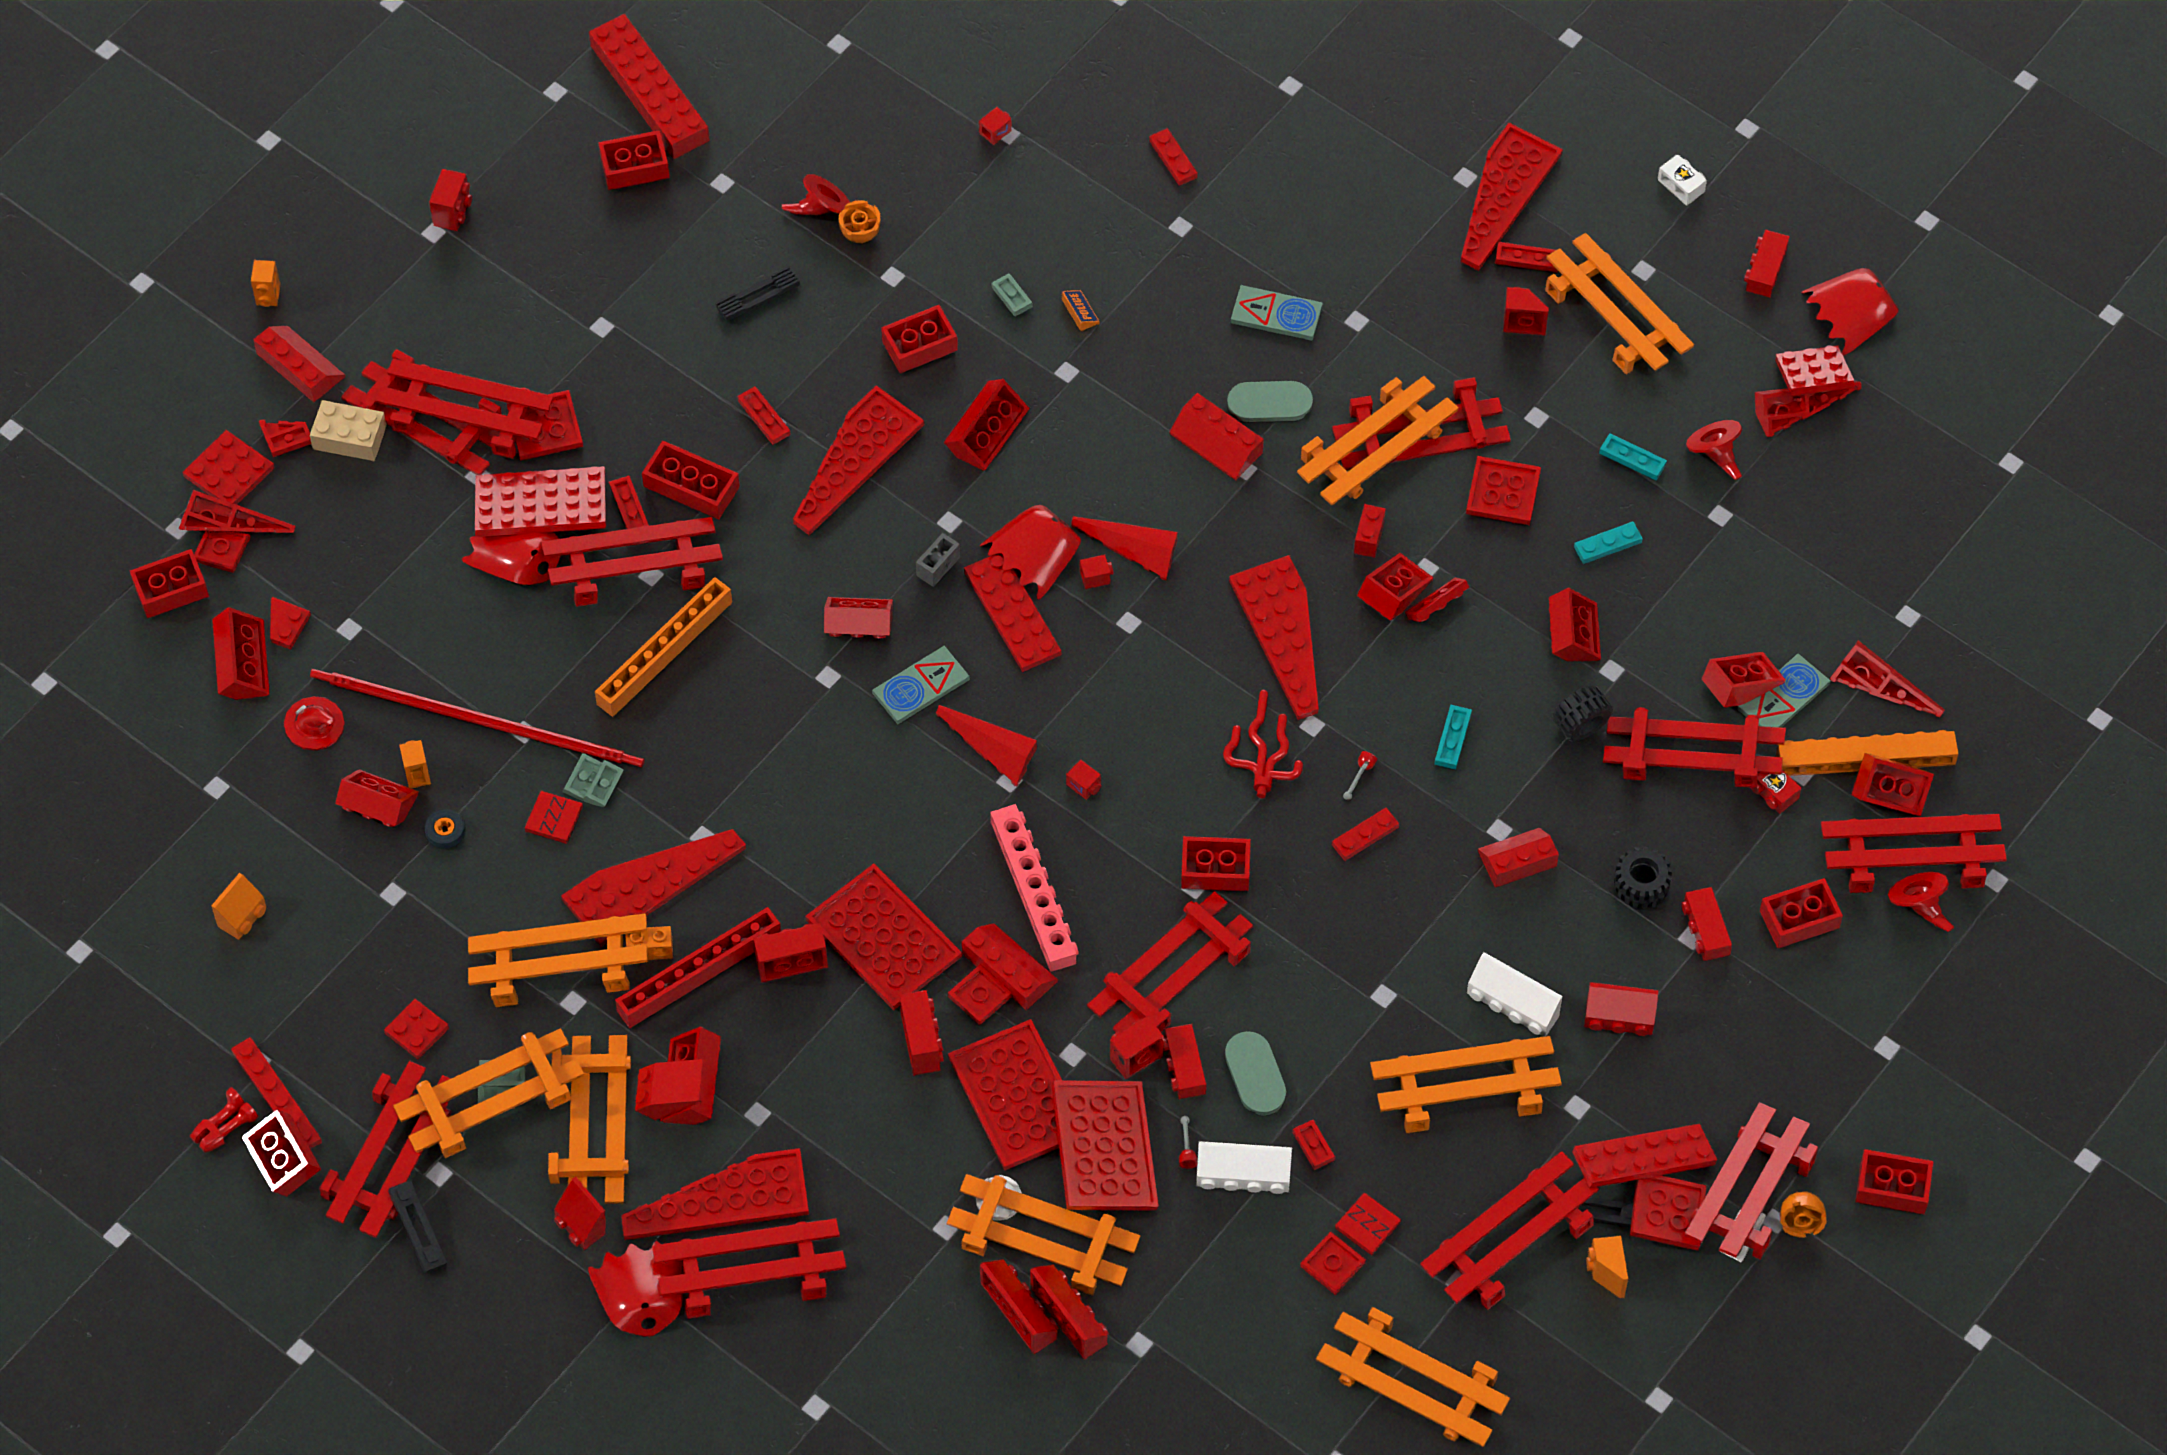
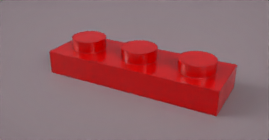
M1168 128L1149 136L1150 143L1179 186L1197 178V171Z
M1498 242L1495 264L1558 272L1547 259V256L1556 250Z
M755 386L737 396L738 402L772 445L791 435L790 429Z
M630 476L610 481L609 486L625 528L649 526Z
M1455 577L1405 613L1409 620L1423 622L1434 611L1446 607L1447 602L1462 596L1463 591L1468 589L1469 585L1466 580Z
M1384 808L1334 839L1332 846L1343 860L1346 861L1398 829L1399 822L1387 808Z

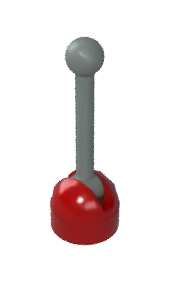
M1361 752L1358 758L1360 770L1348 792L1343 794L1345 800L1352 798V792L1364 770L1372 769L1377 762L1376 756L1370 752Z
M1183 1116L1180 1121L1183 1124L1185 1150L1179 1156V1166L1184 1169H1191L1198 1165L1196 1153L1190 1150L1189 1117Z

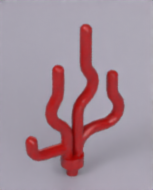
M1261 690L1259 693L1257 715L1248 730L1251 741L1258 747L1257 764L1249 760L1235 759L1232 756V752L1240 741L1241 727L1238 725L1233 727L1231 740L1225 746L1223 752L1225 762L1231 767L1253 771L1255 775L1253 788L1257 791L1258 798H1265L1266 793L1271 791L1272 779L1294 780L1301 775L1303 770V762L1297 760L1291 772L1274 771V765L1283 759L1289 750V741L1285 735L1287 716L1285 714H1280L1278 717L1276 732L1280 749L1272 754L1266 762L1267 746L1257 734L1258 728L1265 719L1268 692L1266 690Z

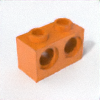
M254 260L251 285L256 305L265 307L278 305L281 284L275 261Z
M411 740L405 744H400L409 788L431 784L422 741Z
M671 926L647 927V931L625 934L626 947L647 944L648 960L673 959Z

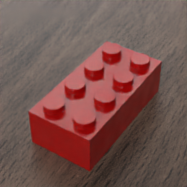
M665 441L661 442L642 472L643 486L718 520L740 488L737 472Z

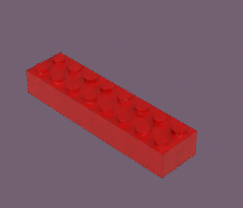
M625 14L589 31L592 49L653 132L660 130L663 145L673 159L709 142L708 126Z

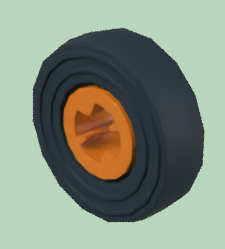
M448 809L438 810L427 818L425 835L428 841L435 847L442 849L451 848L463 839L465 824L461 816L455 811ZM443 826H447V832H443Z

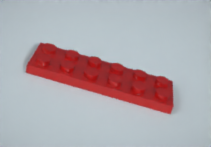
M998 553L964 567V573L1021 671L1024 672L1061 656L1062 651L1024 586L1020 585V579L1014 569L1003 570L1004 556L1002 553Z
M1700 1124L1574 1146L1572 1151L1589 1188L1714 1166L1717 1162V1158Z

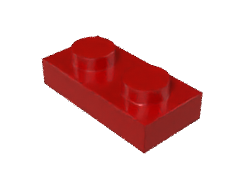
M1314 1120L1293 1129L1296 1140L1314 1170L1335 1161L1333 1152Z

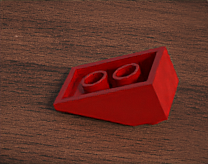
M1399 553L1366 576L1357 596L1391 621L1416 599L1432 582L1434 577Z
M1764 652L1710 659L1702 677V681L1724 708L1743 705L1784 684L1786 680Z
M1865 753L1851 795L1862 801L1921 816L1934 774Z
M696 1059L654 1063L639 1069L635 1111L657 1120L701 1103L703 1099L706 1060Z
M575 1176L570 1181L554 1209V1221L560 1229L563 1230L565 1228L570 1234L568 1237L576 1247L579 1245L585 1250L606 1234L605 1210Z

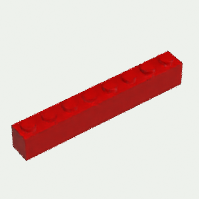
M766 907L617 998L615 1001L618 1014L630 1029L754 953L753 938H757L762 934L781 932L780 922L771 910Z

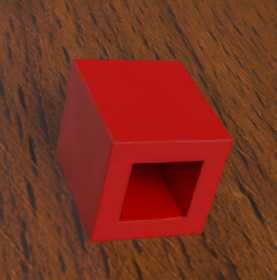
M998 107L979 120V133L993 145L1012 131L1010 115L1005 111H1001Z
M1105 555L1080 560V574L1085 589L1110 584V575L1114 574L1111 562H1107Z
M1080 760L1066 774V785L1087 800L1091 795L1097 794L1100 790L1101 774Z

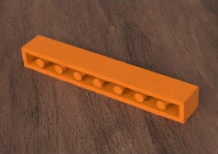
M714 577L595 691L597 705L614 717L732 603L731 589Z
M1946 730L1931 733L1922 731L1914 734L1895 733L1886 736L1879 734L1870 737L1851 736L1841 739L1831 737L1826 740L1807 739L1796 742L1786 740L1784 745L1777 746L1776 757H1783L1782 770L1788 776L1857 772L1860 769L1865 753L1915 768L1956 765L1958 758L1955 731Z

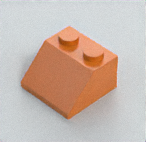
M241 873L234 878L211 905L217 926L238 940L250 931L252 924L257 918L263 916L267 907L264 896Z
M1621 1236L1593 1239L1592 1247L1588 1248L1589 1257L1586 1258L1588 1271H1592L1593 1279L1617 1297L1624 1298L1628 1274Z

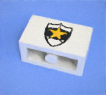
M1678 154L1659 168L1658 180L1685 205H1688L1705 192L1707 180L1704 175L1697 172L1686 159L1681 158Z

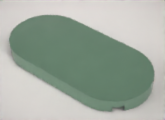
M1296 381L1240 383L1231 389L1227 400L1229 412L1244 422L1300 420L1305 417V414L1310 412L1313 404V396L1309 388Z
M1241 1032L1234 1035L1226 1045L1225 1059L1242 1104L1246 1109L1256 1112L1258 1115H1270L1277 1112L1285 1101L1286 1087L1268 1041L1255 1032Z

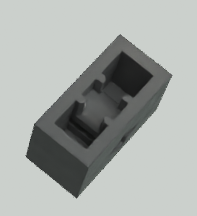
M942 533L916 561V576L934 587L959 560L960 544Z

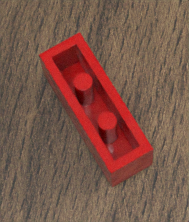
M1765 229L1763 237H1759L1756 244L1758 252L1757 254L1753 253L1750 261L1752 269H1747L1744 282H1747L1746 291L1771 297L1788 248L1790 236Z
M1712 887L1686 892L1684 902H1682V910L1684 915L1689 917L1688 926L1690 933L1695 934L1697 953L1702 954L1704 961L1729 956L1732 943Z
M1192 1024L1166 1028L1163 1051H1168L1169 1058H1166L1168 1071H1172L1174 1078H1171L1173 1092L1177 1091L1179 1099L1205 1095L1206 1081Z

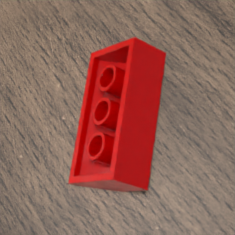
M289 326L268 327L253 339L256 353L313 402L317 401L345 378L343 372Z
M1004 379L988 381L947 437L944 444L957 458L981 470H986L1030 408Z
M1196 393L1183 406L1170 430V435L1235 481L1263 453V438L1199 393Z
M228 607L212 619L218 694L235 700L267 696L270 693L264 619Z
M995 923L977 927L962 941V954L975 966L981 964L1012 992V998L1025 1010L1031 1007L1058 982L1054 975Z
M700 1026L670 1039L668 1062L696 1059L706 1060L703 1099L699 1104L661 1118V1122L697 1125L711 1119L721 1036Z
M1004 1259L983 1262L980 1264L981 1285L1033 1354L1057 1340V1324L1051 1317L1048 1319L1044 1314L1045 1310L1040 1301H1035L1032 1298L1028 1285L1025 1282L1021 1283L1019 1281L1015 1268L1011 1264L1008 1266Z
M1054 1265L1032 1268L1030 1270L1031 1290L1085 1360L1107 1345V1335L1109 1334L1106 1327L1102 1323L1098 1324L1090 1306H1085L1082 1303L1078 1290L1075 1287L1071 1288L1069 1286L1065 1273L1062 1270L1058 1271Z

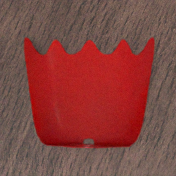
M1865 268L1853 270L1801 292L1813 291L1814 293L1808 298L1806 303H1819L1821 309L1816 318L1818 320H1829L1833 323L1829 338L1845 339V346L1842 350L1843 356L1852 352L1886 325L1899 311L1894 300L1875 273ZM1879 282L1882 287H1878L1876 283Z
M1036 505L1019 514L986 539L980 546L992 542L993 544L988 552V556L1002 553L1004 556L1003 570L1019 569L1021 571V586L1032 582L1037 583V599L1039 600L1048 592L1071 560L1081 543V538L1069 525L1047 507ZM1052 517H1055L1058 522L1053 521Z
M554 532L484 537L472 536L470 541L474 552L469 556L463 557L462 561L469 566L514 583L523 585L542 583L549 580L548 571L545 574L538 572L539 564L546 561L549 564L548 569L556 568L560 556L544 558L541 542L559 538ZM537 550L538 553L532 556L531 552Z
M656 1241L653 1245H660V1243ZM630 1244L622 1256L616 1257L607 1252L601 1268H588L591 1281L608 1317L620 1330L649 1337L663 1330L678 1316L682 1305V1294L661 1297L658 1278L682 1275L681 1260L655 1264L652 1248L644 1251L634 1244ZM648 1303L649 1307L642 1309L641 1304ZM645 1318H653L656 1321V1325L651 1329L643 1328L641 1323Z

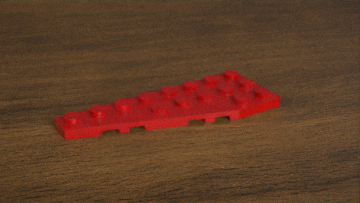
M1511 123L1507 124L1487 153L1461 256L1462 263L1478 271L1481 269L1498 245V242L1501 241L1559 160L1563 149Z
M876 385L847 413L845 422L839 429L833 445L830 446L817 471L818 474L815 480L812 481L809 487L808 494L803 499L793 518V524L810 536L924 426V420Z
M1287 555L1229 576V582L1297 719L1300 720L1317 714L1319 707L1307 591L1290 556Z
M733 829L599 870L561 895V898L580 922L645 913L647 916L744 851L746 844ZM607 937L594 938L601 947L607 943Z
M800 1148L754 1154L748 1157L746 1161L737 1165L732 1164L722 1172L715 1175L714 1173L680 1188L681 1190L674 1194H667L652 1204H645L621 1215L624 1240L809 1215Z

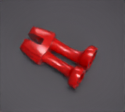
M232 1087L226 1091L227 1104L210 1119H203L190 1135V1138L195 1143H200L199 1147L205 1153L225 1144L224 1137L235 1128L246 1122H254L259 1117L252 1106L244 1102L242 1097ZM239 1111V1113H238L234 1118H232L229 1122H227L225 1125L221 1126L220 1128H217V1127H218L219 1125H221L226 1119H228L231 1115H233L234 1113H236V1112Z

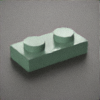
M1010 273L992 282V289L1014 316L1032 307V301Z

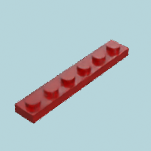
M249 1037L231 1048L233 1055L273 1112L280 1110L290 1114L310 1149L322 1143L320 1136L252 1038Z

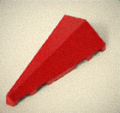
M1854 381V388L1791 396L1788 388L1755 392V412L1766 436L1771 437L1779 430L1787 429L1796 421L1804 420L1830 406V403L1845 398L1847 394L1860 390L1861 382Z
M195 490L192 492L179 526L180 530L276 533H294L296 528L295 525Z
M1073 516L1072 528L1076 527L1082 530L1088 537H1094L1101 541L1105 547L1130 561L1134 560L1141 564L1145 570H1151L1160 575L1161 579L1167 580L1178 541V532Z
M1859 640L1830 677V680L1833 682H1840L1851 688L1869 692L1871 695L1901 705L1911 706L1916 710L1934 714L1939 718L1945 711V709Z
M939 705L936 715L944 719L953 731L956 730L963 737L964 741L986 761L989 760L1001 774L1008 777L1012 784L1017 787L1027 771L1028 763L1037 750V740Z

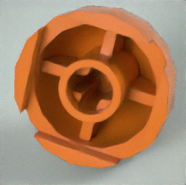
M864 200L853 201L845 205V209L839 213V227L842 234L848 240L855 243H865L873 239L880 229V212L878 208L869 205Z
M1796 1192L1789 1195L1781 1205L1780 1224H1782L1783 1230L1791 1236L1802 1238L1806 1237L1805 1233L1812 1232L1816 1235L1824 1229L1827 1223L1824 1204L1812 1193Z

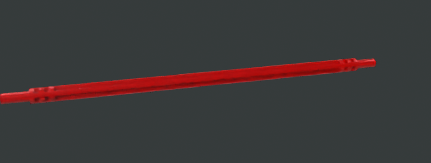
M312 669L310 677L330 682V685L333 686L336 685L348 690L358 691L600 757L601 759H607L619 764L624 762L639 767L644 765L645 759L625 754L624 751L520 724L355 679L336 672L331 674Z

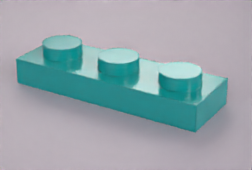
M1609 433L1599 451V454L1656 481L1667 464V460Z
M1630 522L1575 542L1574 548L1582 563L1585 564L1640 544L1643 538L1635 523Z
M1450 705L1434 765L1456 770L1472 709Z

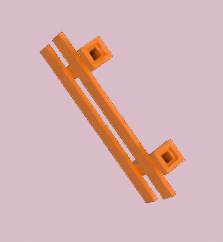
M1586 233L1572 242L1588 259L1579 266L1560 248L1547 256L1548 261L1562 276L1559 278L1555 274L1549 276L1545 291L1560 304L1565 300L1566 293L1576 288L1630 344L1627 348L1622 344L1616 347L1613 361L1625 374L1633 371L1634 363L1641 358L1655 371L1667 364L1669 360L1658 350L1659 347L1667 342L1681 355L1694 347L1693 342L1679 329L1678 325L1672 322L1611 259L1610 255L1604 252ZM1601 272L1656 330L1645 336L1590 278Z
M1423 376L1403 391L1402 381L1395 377L1381 388L1380 401L1384 404L1383 407L1325 450L1323 449V441L1318 436L1303 446L1301 460L1305 465L1297 470V473L1308 484L1322 473L1328 476L1334 483L1320 492V495L1331 505H1334L1346 495L1356 499L1363 493L1361 483L1426 435L1429 438H1438L1442 433L1440 424L1457 412L1459 407L1446 397L1426 412L1417 402L1435 389V385ZM1402 413L1412 422L1411 425L1347 472L1338 463V461Z
M646 913L623 917L613 916L608 919L510 932L501 931L495 934L468 937L469 955L496 951V964L468 968L469 986L496 982V987L491 988V998L495 1006L518 1005V995L513 986V980L608 967V973H602V981L607 993L630 990L624 965L648 962L647 944L623 947V934L647 931ZM607 937V950L512 962V949Z
M561 1028L538 1039L533 1032L526 1033L521 1037L523 1046L434 1087L427 1080L416 1085L417 1095L393 1105L401 1122L425 1111L428 1112L433 1122V1125L408 1136L416 1153L439 1143L444 1158L466 1149L460 1132L542 1094H545L550 1110L570 1101V1092L566 1083L584 1075L577 1059L552 1069L546 1058V1055L569 1045ZM532 1062L539 1076L447 1118L441 1106L442 1103Z
M609 1035V1054H591V1036H573L572 1055H562L561 1049L552 1053V1069L577 1059L584 1075L571 1081L569 1159H559L558 1153H549L548 1175L550 1184H559L560 1177H568L569 1185L572 1178L576 1176L587 1189V1177L605 1176V1204L624 1203V1174L629 1173V1161L625 1160L627 1070H631V1056H627L628 1036ZM608 1072L606 1158H588L590 1073Z
M1550 1036L1525 1040L1514 1039L1505 1043L1410 1057L1400 1056L1396 1059L1370 1062L1374 1080L1399 1077L1402 1090L1379 1093L1377 1097L1381 1112L1406 1108L1407 1114H1405L1404 1124L1406 1133L1429 1130L1430 1118L1428 1111H1422V1106L1512 1092H1519L1520 1097L1518 1098L1517 1105L1519 1117L1541 1114L1542 1097L1541 1094L1536 1095L1534 1089L1560 1086L1562 1084L1558 1067L1530 1071L1527 1058L1554 1054ZM1511 1060L1514 1074L1417 1088L1414 1075Z
M966 1174L960 1192L982 1199L983 1203L978 1215L956 1207L952 1208L947 1225L970 1233L964 1234L962 1249L984 1257L987 1249L986 1238L1079 1271L1080 1273L1074 1272L1071 1288L1075 1287L1084 1293L1094 1294L1097 1281L1094 1277L1122 1286L1128 1268L1102 1260V1256L1107 1244L1134 1253L1140 1235L1115 1227L1116 1219L1111 1215L1103 1214L1100 1221L1005 1188L1007 1180L1001 1176H994L991 1182ZM1001 1206L1092 1238L1088 1253L1085 1254L992 1221L997 1207Z
M1372 1307L1368 1314L1369 1325L1342 1312L1334 1329L1358 1341V1344L1352 1355L1349 1356L1325 1343L1316 1358L1318 1362L1340 1372L1339 1381L1342 1384L1351 1387L1357 1381L1446 1427L1443 1433L1446 1438L1456 1441L1461 1435L1484 1447L1492 1433V1429L1471 1419L1470 1416L1477 1403L1502 1415L1510 1398L1487 1386H1494L1498 1371L1476 1361L1472 1368V1377H1474L1472 1379L1383 1333V1331L1389 1333L1393 1326V1317ZM1373 1349L1463 1395L1456 1410L1365 1364Z

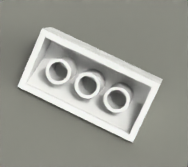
M1485 952L1481 955L1468 983L1467 993L1472 999L1484 1002L1493 1011L1507 1015L1511 1021L1517 1024L1521 1023L1534 1034L1546 1037L1559 1018L1562 1002L1561 995Z
M1199 1141L1197 1186L1204 1189L1225 1188L1229 1191L1245 1189L1250 1192L1271 1191L1274 1194L1289 1192L1292 1148Z

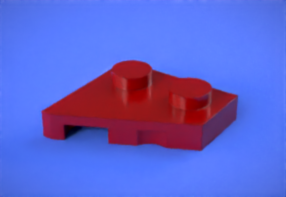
M259 420L260 428L273 457L312 444L306 422L295 421L290 423L288 421H278V423H266V420Z
M272 597L271 642L291 650L311 616L310 611Z

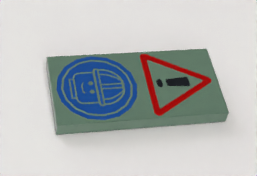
M1241 285L1231 316V323L1313 341L1323 302Z
M942 646L874 688L872 693L898 725L969 681L970 676L949 650Z
M1797 654L1779 670L1786 679L1784 684L1743 705H1739L1738 711L1745 717L1748 715L1758 716L1759 726L1782 728L1830 685L1831 680L1801 655Z

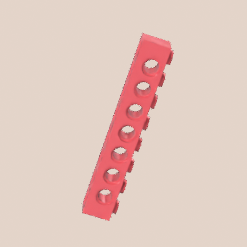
M1016 804L990 812L992 827L1050 972L1075 965L1076 955H1079L1077 945L1070 940L1071 931L1068 923H1063L1061 917H1064L1061 905H1056L1054 898H1056L1054 888L1047 883L1048 874L1046 868L1041 867L1039 863L1041 861L1040 853L1037 848L1034 849L1032 846L1033 836L1030 829L1026 830L1024 826L1026 820L1023 812L1018 811ZM1009 830H1017V832H1015V833H1010V832H1008V831H1009ZM1018 848H1023V849H1025V850H1024V851H1017L1016 849H1018ZM1024 867H1031L1032 869H1030V870H1025V869H1023V868H1024ZM1037 885L1039 888L1033 889L1031 886ZM1040 904H1046L1047 906H1046V907H1039L1038 905H1040ZM1047 923H1054L1055 925H1054V926H1047V925H1045V924H1047ZM1054 942H1062L1063 944H1061V945H1054L1053 943H1054Z

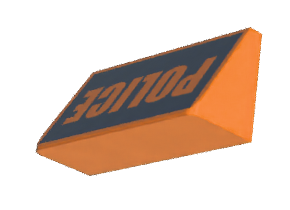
M1081 290L1062 292V301L1080 331L1100 323Z

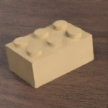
M322 400L310 433L312 448L314 450L375 461L387 427L384 412Z

